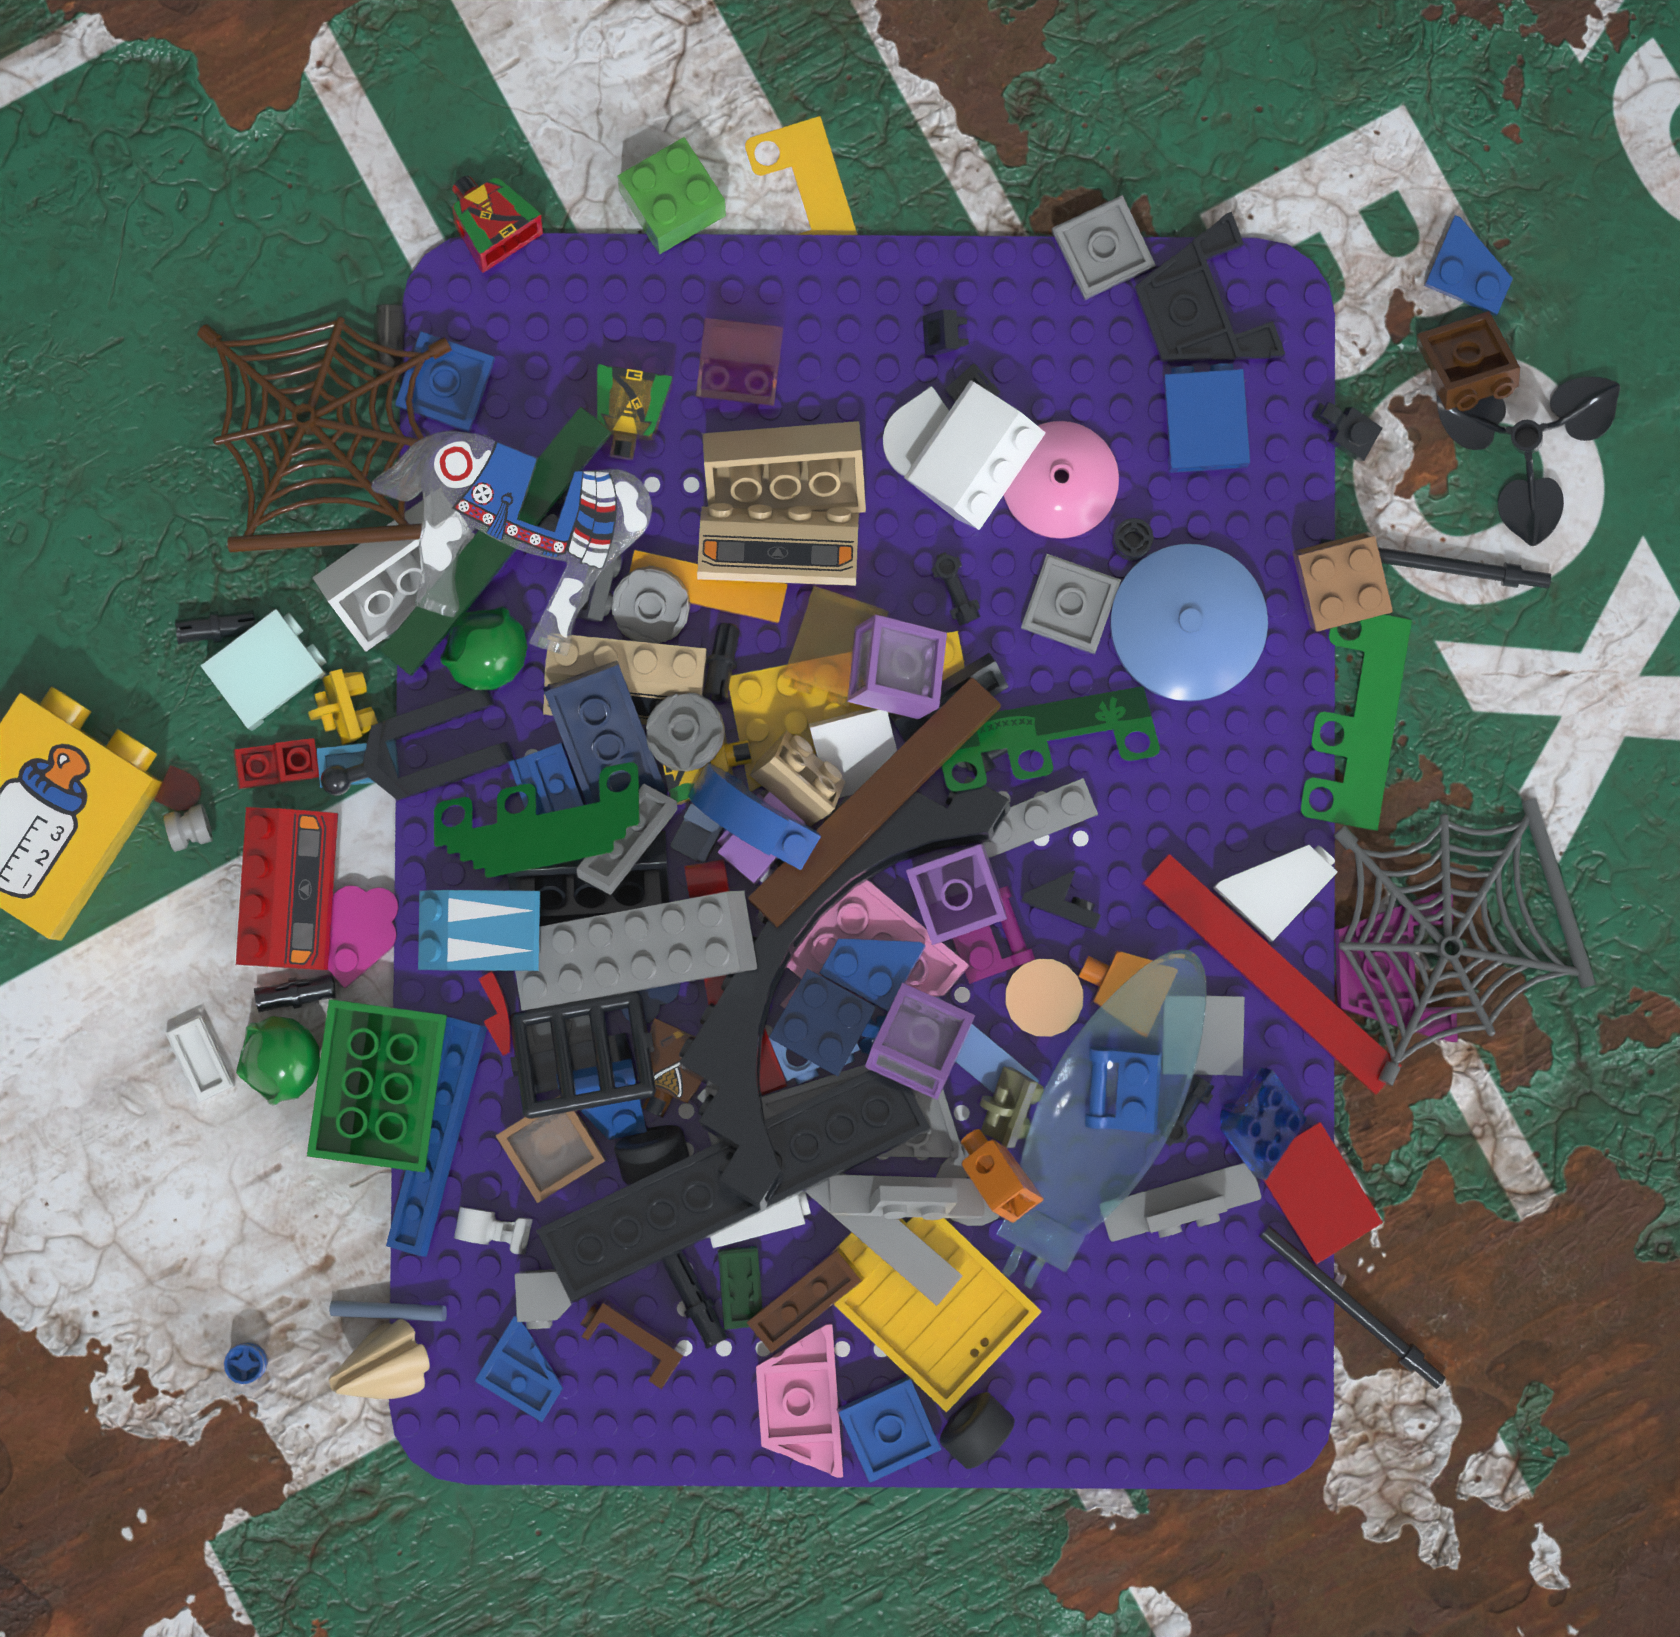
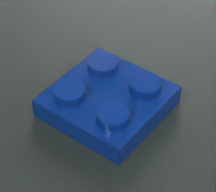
M420 331L413 352L422 353L429 349L428 345L441 338ZM448 341L452 351L437 359L431 357L424 362L415 381L412 398L414 414L470 432L492 371L495 357ZM415 367L406 371L395 402V407L406 411L409 380Z
M909 1376L836 1409L869 1483L941 1450Z

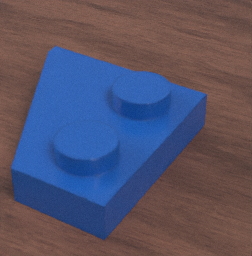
M838 939L819 974L889 1012L902 983H906L926 945L921 942Z
M631 1059L612 1063L615 1087L637 1084ZM596 1066L573 1071L576 1094L600 1090ZM556 1074L557 1084H558V1088H559L558 1076H557V1074ZM640 1099L580 1110L608 1140L647 1132Z
M514 1315L475 1379V1382L541 1422H543L564 1388L525 1324L517 1322V1315Z

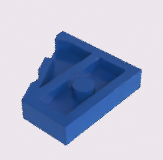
M1455 215L1424 286L1484 312L1490 311L1491 315L1496 316L1513 278L1462 218Z

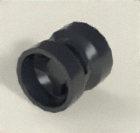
M1126 519L1119 524L1113 534L1112 545L1114 551L1124 560L1135 561L1141 559L1152 546L1154 539L1152 529L1142 519Z

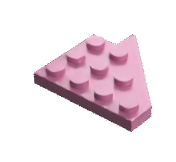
M868 880L855 887L820 918L794 952L787 966L800 979H802L807 968L820 975L819 972L838 939L921 942L926 947L905 984L933 997L944 996L969 967L964 960L942 942L932 945L927 929ZM798 984L780 1004L784 1009L786 1008L789 1000L795 992Z

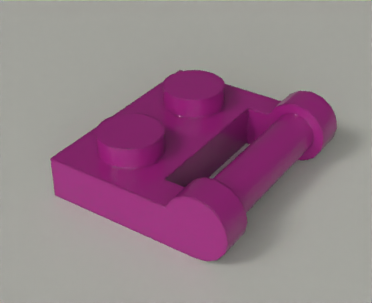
M1009 886L999 890L1007 915V919L1001 921L1010 945L1012 956L1002 959L990 925L952 938L958 956L969 965L965 970L969 984L1035 960L1032 948L1027 949L1009 898L1012 897Z

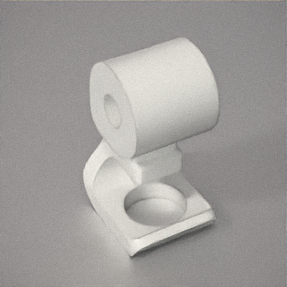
M460 1207L454 1238L489 1245L491 1240L507 1242L510 1244V1251L512 1253L526 1254L532 1219L518 1218L515 1222L498 1221L495 1219V1212Z

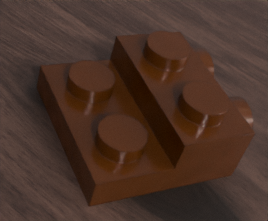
M1490 311L1417 334L1416 344L1431 370V383L1446 410L1457 407L1460 411H1466L1473 408L1480 399L1492 395L1496 399H1504L1510 396L1515 388L1519 387L1520 366Z

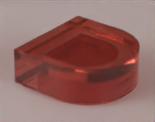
M170 765L154 801L177 811H187L190 807L195 806L201 798L200 783L193 775Z

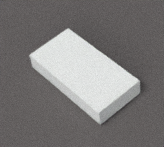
M202 1015L165 1031L197 1103L235 1086Z

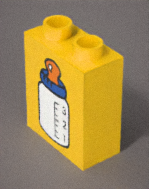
M51 686L41 703L20 693L0 723V908L46 938L62 941L164 783L146 772L157 756L156 752L118 728L108 744L104 745L81 730V727L92 711Z

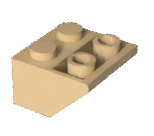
M787 730L756 762L750 774L752 778L785 804L809 827L829 815L835 809L846 782L842 779V774L836 766L828 761L823 762L813 753L812 747L805 739L798 735L794 737Z

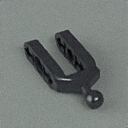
M471 690L372 725L363 763L349 768L341 765H331L322 772L320 781L325 792L338 796L346 793L351 783L369 777L399 801L500 767L515 759L509 742H503L398 778L387 743L496 705L491 690Z

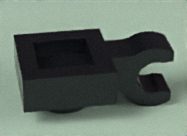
M1327 402L1325 406L1318 403L1311 416L1314 420L1333 431L1328 442L1356 461H1365L1383 428L1353 407L1345 408L1343 412L1330 402Z

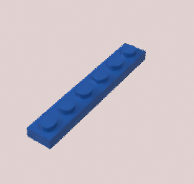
M447 1017L425 1173L405 1171L386 1243L387 1247L427 1257L487 1031L485 1026Z

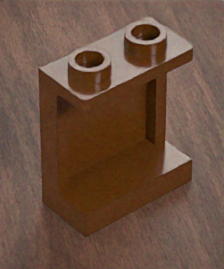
M608 1299L601 1306L594 1303L580 1323L581 1326L586 1328L581 1337L588 1341L600 1323H605L661 1360L648 1381L662 1390L686 1350Z

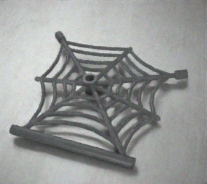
M1536 798L1521 802L1525 813L1521 821L1493 829H1473L1449 821L1448 815L1442 813L1440 815V824L1424 840L1404 850L1378 852L1362 849L1356 843L1358 841L1356 836L1345 825L1333 835L1346 850L1350 848L1355 853L1358 877L1357 902L1352 923L1344 941L1340 942L1338 947L1345 953L1373 1005L1391 1056V1061H1386L1378 1078L1379 1081L1393 1086L1401 1069L1398 1066L1399 1063L1416 1050L1440 1038L1461 1032L1485 1030L1489 1036L1495 1035V1029L1492 1024L1501 1011L1514 997L1539 982L1570 974L1577 976L1581 989L1596 984ZM1528 825L1574 966L1564 965L1548 948L1534 927L1525 906L1520 883L1519 857L1522 835ZM1449 828L1458 832L1481 836H1492L1515 830L1503 849L1473 850L1449 844ZM1440 833V848L1428 861L1413 869L1402 871L1381 870L1369 857L1391 858L1409 855L1427 846ZM1513 850L1514 886L1521 913L1529 931L1543 952L1554 963L1540 961L1521 942L1509 921L1502 896L1501 869ZM1450 851L1479 857L1499 856L1491 871H1467L1450 866ZM1441 856V871L1435 877L1422 884L1397 887L1389 879V877H1404L1418 874L1431 867ZM1364 863L1376 876L1374 903L1368 923L1358 942H1351L1359 923L1363 905ZM1450 873L1468 878L1486 877L1479 891L1459 890L1451 888ZM1442 879V894L1430 902L1414 905L1403 894L1424 890ZM1494 881L1496 883V898L1503 923L1516 946L1528 958L1510 955L1494 934L1487 916V892ZM1383 884L1391 892L1384 919L1372 942H1365L1376 919ZM1451 894L1474 898L1465 913L1451 907ZM1397 899L1405 908L1400 927L1390 943H1381L1380 940L1388 926ZM1443 901V908L1434 915L1424 916L1420 912L1421 910L1433 908ZM1480 904L1482 921L1489 939L1500 953L1489 952L1477 935L1472 917ZM1411 914L1420 924L1418 935L1413 943H1397L1406 930ZM1452 915L1461 918L1453 933ZM1442 916L1444 937L1430 923L1439 920ZM1467 926L1473 941L1480 950L1463 947L1460 937ZM1425 931L1436 941L1435 944H1420L1424 938ZM1446 942L1452 946L1451 955L1445 952L1444 946ZM1351 950L1364 952L1379 977L1391 1003L1402 1036L1396 1051L1377 998ZM1371 951H1385L1411 994L1415 1010L1406 1028L1389 983ZM1394 952H1408L1419 968L1425 986L1420 1000L1407 972ZM1416 952H1432L1438 958L1430 979L1423 962ZM1463 955L1476 959L1463 968L1458 958ZM1450 960L1455 971L1442 973L1447 961ZM1484 960L1494 961L1481 970L1474 980L1470 982L1467 973ZM1503 963L1519 965L1502 974L1487 988L1480 999L1478 998L1474 988L1487 973ZM1529 967L1553 971L1536 976L1518 986L1501 1001L1490 1017H1488L1483 1004L1493 991L1510 976ZM1458 977L1464 990L1448 991L1431 996L1437 982L1448 978ZM1468 996L1472 1003L1469 1006L1452 1007L1431 1014L1419 1022L1426 1005L1445 998ZM1476 1011L1482 1023L1458 1026L1438 1032L1406 1050L1415 1032L1432 1021L1445 1016Z

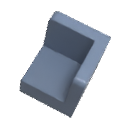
M690 804L683 817L684 820L671 842V847L689 858L703 863L707 861L724 828L710 819L695 805Z

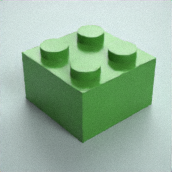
M685 137L617 175L620 194L659 255L726 216L724 197Z

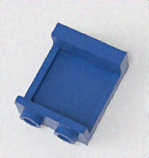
M1233 364L1211 365L1209 372H1194V367L1192 366L1171 368V374H1165L1162 379L1166 401L1169 473L1247 468L1250 464L1243 369L1234 370Z

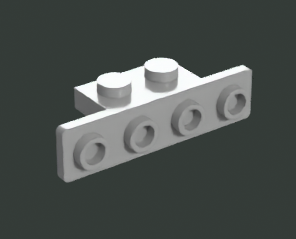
M1245 1162L1102 1203L1100 1209L1110 1241L1114 1242L1145 1232L1153 1233L1157 1231L1159 1238L1182 1232L1181 1224L1196 1220L1197 1226L1201 1227L1220 1221L1219 1213L1226 1212L1229 1208L1260 1200L1261 1193L1252 1163Z
M835 1175L828 1179L829 1212L831 1215L883 1216L887 1219L922 1217L925 1220H938L942 1218L981 1219L985 1214L984 1198L973 1181L967 1178Z

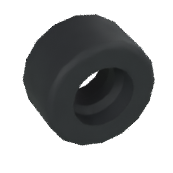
M674 1125L647 1128V1132L622 1138L614 1147L622 1180L627 1185H631L690 1156L683 1130Z
M989 1392L979 1393L962 1405L951 1417L941 1433L940 1443L966 1469L975 1468L989 1459L1003 1445L1014 1427L1015 1418Z

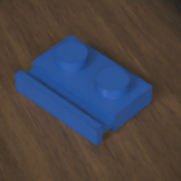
M564 743L556 744L509 762L517 786L532 784L535 787L536 815L586 805ZM519 792L524 808H526L528 796L523 792Z

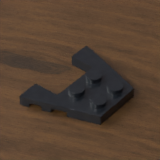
M1232 212L1222 216L1214 225L1205 232H1202L1189 245L1175 256H1172L1134 287L1161 362L1280 358L1285 355L1273 321L1242 333L1234 334L1206 261L1243 247L1244 243Z

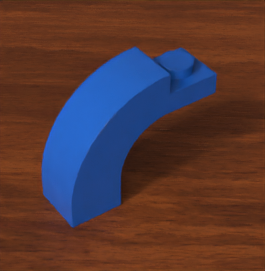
M711 763L705 765L688 794L691 802L721 827L769 856L772 854L799 870L803 868L821 838L819 832L770 806L749 791L742 780Z

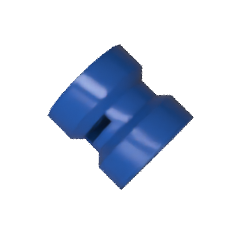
M251 1342L242 1343L232 1348L224 1360V1369L228 1378L239 1384H249L260 1378L265 1373L268 1365L264 1349L258 1344Z

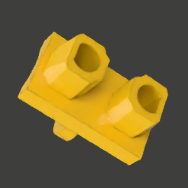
M342 669L329 672L330 675L322 678L325 691L314 694L318 708L309 711L308 715L310 720L322 719L325 732L337 729L341 744L346 745L362 737L363 734L370 731L372 725L378 724L372 707L354 711L351 697L367 692L363 673L350 672L343 674Z

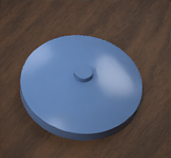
M1199 544L1169 546L1148 555L1137 563L1120 584L1112 604L1110 616L1113 646L1121 664L1129 675L1141 686H1144L1145 689L1158 696L1188 702L1219 696L1241 682L1257 663L1266 642L1268 629L1265 600L1251 573L1229 554Z

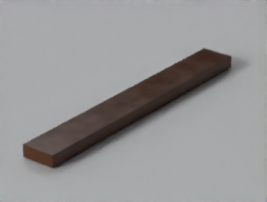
M972 677L816 830L821 835V838L803 868L799 870L784 862L748 897L749 902L776 928L781 925L1001 708L1000 703Z

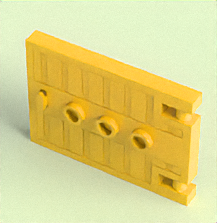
M911 1217L907 1223L902 1218L898 1219L963 1275L937 1306L851 1232L836 1249L840 1248L864 1279L834 1303V1305L945 1412L962 1397L1042 1312L945 1218L925 1220L922 1217Z

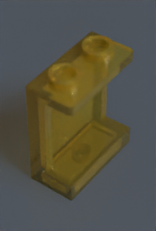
M813 586L807 610L783 675L784 679L790 680L788 687L811 695L812 689L828 693L827 701L848 707L850 702H847L855 627L874 615L888 617L889 611Z

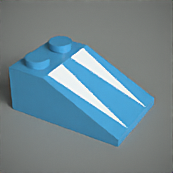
M420 891L418 970L539 971L540 891Z

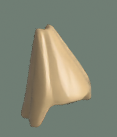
M398 1319L393 1324L384 1323L373 1330L330 1375V1388L337 1394L373 1399H395L409 1396L421 1391L425 1387L424 1373L430 1367L429 1358L424 1345L416 1343L415 1331L408 1322Z

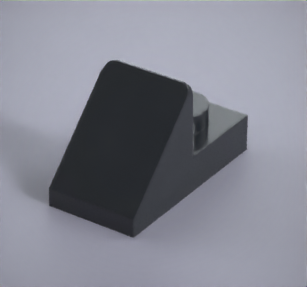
M1075 871L1024 893L1020 900L1024 904L1091 930L1096 929L1101 914L1093 912L1095 904L1074 896L1071 903L1064 900Z

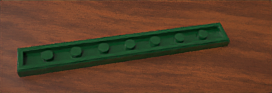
M583 407L576 411L536 460L517 520L536 526L569 487L574 472L582 471L613 433ZM483 525L382 647L381 651L407 674L413 676L522 542L504 535L503 541L487 534L486 531L489 527Z

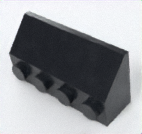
M660 831L611 895L578 878L577 868L585 858L508 874L510 891H540L539 927L670 902L666 831Z

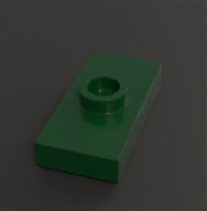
M757 1246L717 1249L724 1330L749 1327L747 1321L762 1309Z

